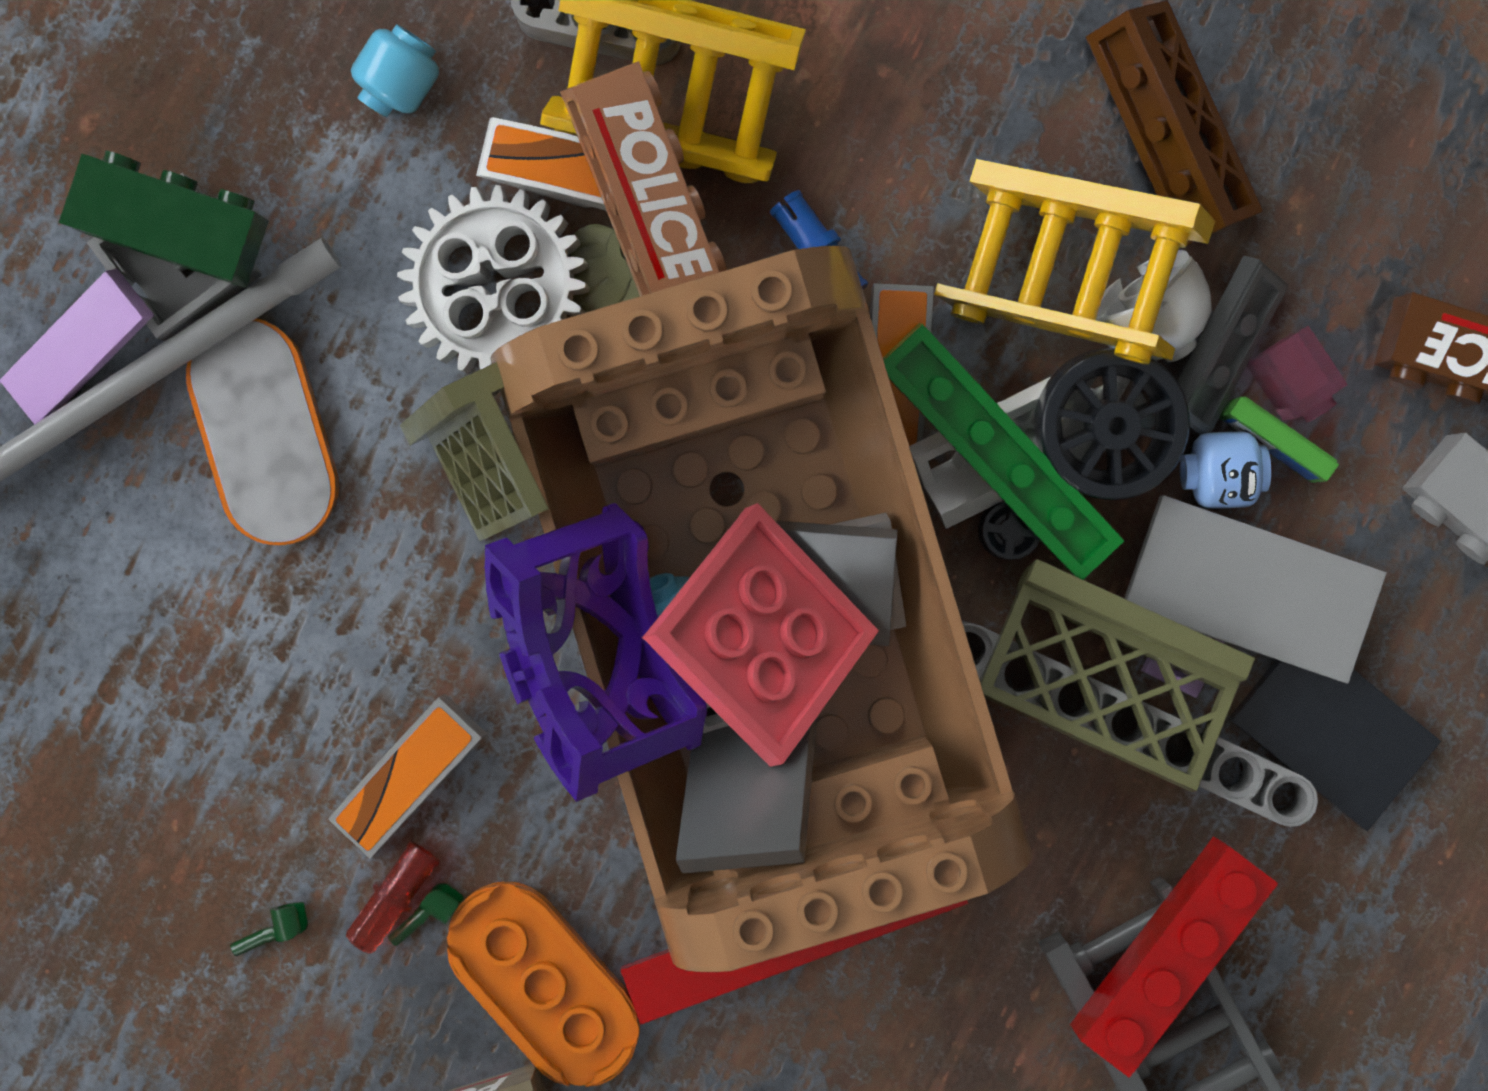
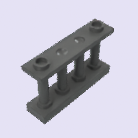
M1160 876L1150 881V884L1161 903L1082 946L1078 941L1069 946L1059 932L1038 942L1077 1014L1094 993L1087 980L1088 976L1096 973L1093 967L1126 950L1173 890L1172 886ZM1216 967L1204 980L1216 1006L1163 1034L1130 1078L1101 1057L1118 1091H1147L1142 1080L1151 1076L1149 1071L1151 1068L1229 1027L1244 1057L1182 1091H1234L1254 1079H1257L1265 1091H1282L1274 1075L1283 1070L1266 1040L1263 1039L1256 1043Z

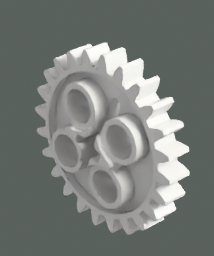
M495 185L490 201H486L477 187H472L470 191V204L466 206L454 195L448 196L450 214L443 216L440 212L431 208L428 212L435 225L432 230L428 231L414 226L412 229L415 235L423 242L420 249L403 248L402 250L406 257L415 262L414 269L403 270L397 273L398 278L413 285V290L405 292L398 297L399 302L406 306L418 308L405 320L407 325L412 328L427 326V329L419 339V343L426 348H430L441 342L436 358L446 364L459 353L458 370L468 374L473 369L477 360L479 361L480 369L491 365L490 357L494 351L532 329L566 319L567 315L576 316L585 313L572 300L573 295L589 292L590 287L585 282L574 279V274L587 269L588 263L584 258L569 256L581 245V242L576 235L559 238L565 231L568 222L562 215L546 222L551 207L543 199L528 210L529 195L524 190L519 189L511 203L508 202L506 191L500 185ZM516 235H527L530 240L527 254L517 261L506 260L504 247L507 241ZM469 246L472 250L470 265L462 272L451 273L448 268L450 254L459 247ZM536 268L544 269L543 276L539 278H517L498 282L496 285L497 293L495 294L490 293L483 286H474L458 291L451 296L444 295L445 288L449 286H471L488 283L491 281V272L494 270L504 278H514L534 271ZM527 291L539 292L541 297L539 310L527 319L517 318L515 313L517 298ZM481 303L483 308L481 323L472 330L462 331L459 325L461 310L468 304Z

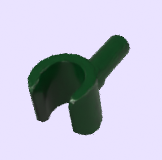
M437 883L426 895L419 907L414 910V913L388 934V940L394 946H398L424 924L430 915L446 925L464 899V896L446 883Z
M293 902L271 908L270 913L273 926L265 927L231 943L230 947L234 956L242 955L273 941H288L296 935L303 933L308 927L304 902Z

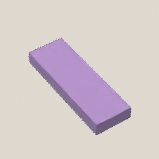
M118 269L105 271L0 379V382L35 425L63 407L154 314Z

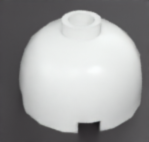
M1178 250L1152 333L1160 335L1175 348L1172 360L1165 359L1167 362L1177 361L1193 351L1197 345L1195 338L1203 331L1211 313V295L1205 276L1197 262L1184 250ZM1149 260L1136 267L1141 277L1131 282L1124 289H1122L1119 278L1105 290L1096 318L1097 321L1129 327ZM1156 356L1151 357L1156 361L1163 359Z

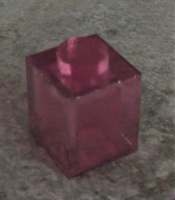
M1309 326L1291 332L1249 360L1247 364L1248 369L1283 421L1299 418L1300 416L1304 418L1306 423L1316 419L1337 404L1332 395L1348 385Z

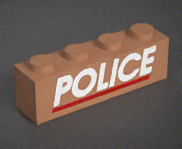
M638 61L560 91L639 295L643 296L726 271V264L720 249L715 242L711 241L708 243L700 220L705 218L702 200L692 185H686L679 164L684 161V156L679 140L672 129L665 130L657 107L662 105V98L657 82L651 72H643Z

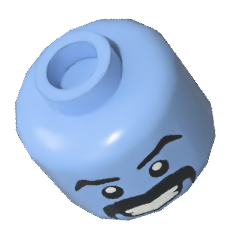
M1245 431L1201 434L1194 441L1191 454L1182 455L1180 459L1183 490L1192 489L1196 502L1205 509L1250 507L1258 501L1260 493L1267 492L1270 487L1271 459L1268 448L1265 445H1259L1256 438Z

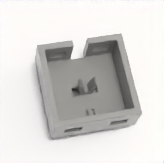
M197 185L195 192L204 194L200 187ZM95 237L86 242L107 271L118 269L131 286L136 282L147 296V298L142 296L140 298L154 314L146 325L157 339L166 341L207 315L244 288L196 271L186 278L183 271L187 268ZM254 264L248 285L263 275L256 264Z

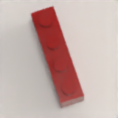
M1213 836L1070 1023L1080 1041L1130 1078L1278 883L1233 848Z

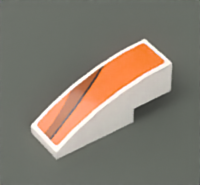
M490 118L476 176L580 207H595L607 211L578 136L499 118Z

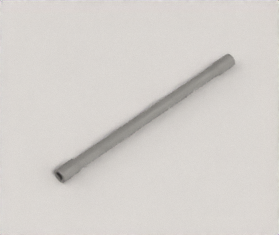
M321 237L279 264L271 274L0 446V482L284 300L301 294L342 268L341 262L334 250Z

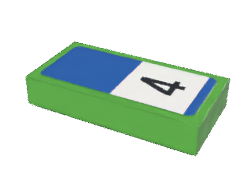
M1246 396L1228 400L1219 417L1220 420L1237 432H1249L1256 438L1259 445L1267 446L1270 455L1311 483L1327 482L1339 465L1336 463L1337 460Z

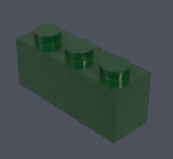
M106 150L103 160L81 154L58 223L89 236L247 288L269 223L267 219L252 211L255 204L254 200L224 189L219 190L217 199L195 192L198 185L197 181L168 170H162L160 179L139 173L140 162Z

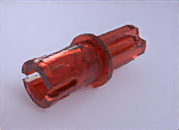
M409 841L406 845L407 848L382 883L375 881L372 885L375 893L346 932V938L362 952L368 954L375 952L403 911L410 913L413 909L410 903L433 869L440 863V860L435 855L414 841Z

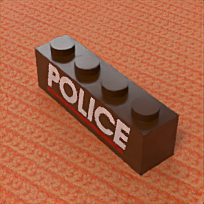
M1415 292L1397 297L1393 301L1373 365L1391 370L1389 379L1395 382L1423 388L1427 381L1446 387L1445 396L1449 399L1470 405H1480L1482 399L1488 401V316Z

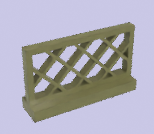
M497 362L442 387L400 424L410 446L426 438L429 439L479 541L549 509L494 399L504 388Z
M1038 559L1035 560L1022 573L1016 587L1018 592L980 679L985 699L1190 792L1197 791L1240 682L1247 680L1255 658ZM1028 603L1049 612L1057 631V636L1031 646L1029 645L1020 623ZM1063 619L1080 627L1068 631ZM1091 631L1103 637L1112 660L1084 670L1071 638ZM1015 636L1020 650L1007 654ZM1061 642L1074 675L1045 685L1032 652ZM1118 644L1134 652L1122 656ZM1144 655L1157 661L1166 685L1138 695L1125 662ZM1023 656L1036 689L1019 696H1014L995 687L994 683L1002 664ZM1115 666L1128 700L1100 710L1087 676ZM1172 668L1188 676L1176 680ZM1199 680L1219 689L1211 713L1192 719L1179 686ZM1077 681L1090 714L1070 721L1057 715L1048 691ZM1169 691L1182 724L1154 734L1141 701ZM1039 696L1043 708L1025 700ZM1131 705L1144 739L1125 746L1112 740L1103 716ZM1093 720L1098 733L1081 726V724ZM1207 722L1200 738L1196 726ZM1185 730L1194 751L1187 773L1167 765L1158 740ZM1147 745L1152 758L1135 749Z

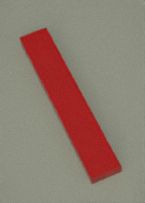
M965 900L733 971L695 972L683 970L673 964L669 949L623 965L620 971L640 1025L964 906L968 904V901Z

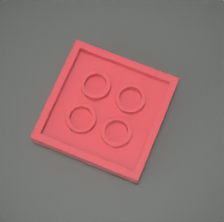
M756 503L743 510L642 638L772 767L784 764L879 630L772 517Z

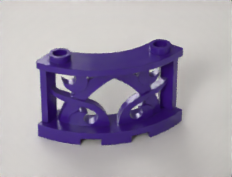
M616 503L604 506L600 515L517 544H513L506 537L485 545V581L490 617L493 619L502 617L510 648L499 653L507 680L517 705L525 701L529 702L543 733L535 736L534 740L557 778L576 802L598 793V786L604 781L683 747L691 750L700 746L707 715L706 702L642 638L658 618L648 572V537L643 527L637 521H633ZM602 545L606 574L600 573L598 568L602 555L599 554L585 562L579 579H577L580 553ZM561 560L559 574L539 572L536 569ZM575 607L598 619L618 637L614 668L606 691L584 675L571 671H558L553 654L563 646L571 632L575 617ZM543 611L548 616L556 614L555 625L551 633L546 632ZM571 688L577 690L589 700L579 702L578 711L568 695V691ZM650 697L667 725L644 734L628 719L625 713L627 711L633 717L642 720L660 718L648 709L647 700ZM614 731L628 740L603 751L602 745Z

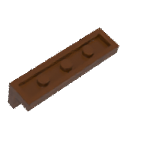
M1168 0L1129 9L1085 36L1158 196L1201 204L1215 220L1212 234L1263 212ZM1148 21H1154L1163 44L1156 40ZM1175 78L1182 83L1187 98L1180 93ZM1199 131L1206 136L1211 151L1205 148ZM1224 184L1229 187L1238 209L1233 210L1223 188ZM1188 240L1186 246L1194 244L1196 241Z

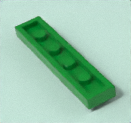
M917 324L883 357L889 380L1073 576L1084 580L1124 542L1122 537L1081 493L1060 477L1041 450L923 324Z

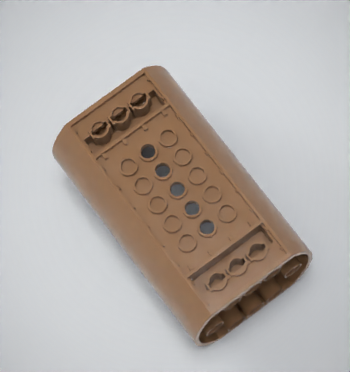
M820 246L785 252L537 327L505 343L492 353L490 359L492 364L496 362L498 364L504 388L500 392L517 445L549 508L538 514L544 534L600 515L604 506L616 503L633 521H637L647 534L649 544L647 552L649 578L662 573H671L674 576L690 578L743 510L756 503L775 522L790 521L834 524L887 513L891 520L892 529L898 530L896 560L906 627L891 630L889 646L869 645L817 716L805 863L682 873L676 862V854L691 750L683 747L617 776L654 896L655 906L671 959L676 967L695 972L733 971L988 894L1016 877L1028 866L1033 856L1015 794L1012 790L850 248L845 246ZM728 472L737 475L742 480L744 493L737 504L725 507L718 505L712 499L710 485L717 475ZM602 545L580 553L577 579H579L585 562L599 554L602 555L598 568L600 573L606 574ZM561 560L553 562L557 574H559ZM575 607L572 628L587 677L606 691L614 668L618 637L598 619ZM650 697L647 700L648 709L660 718L642 720L633 717L627 711L625 713L628 719L644 734L667 725ZM614 731L607 740V744L610 749L628 740Z

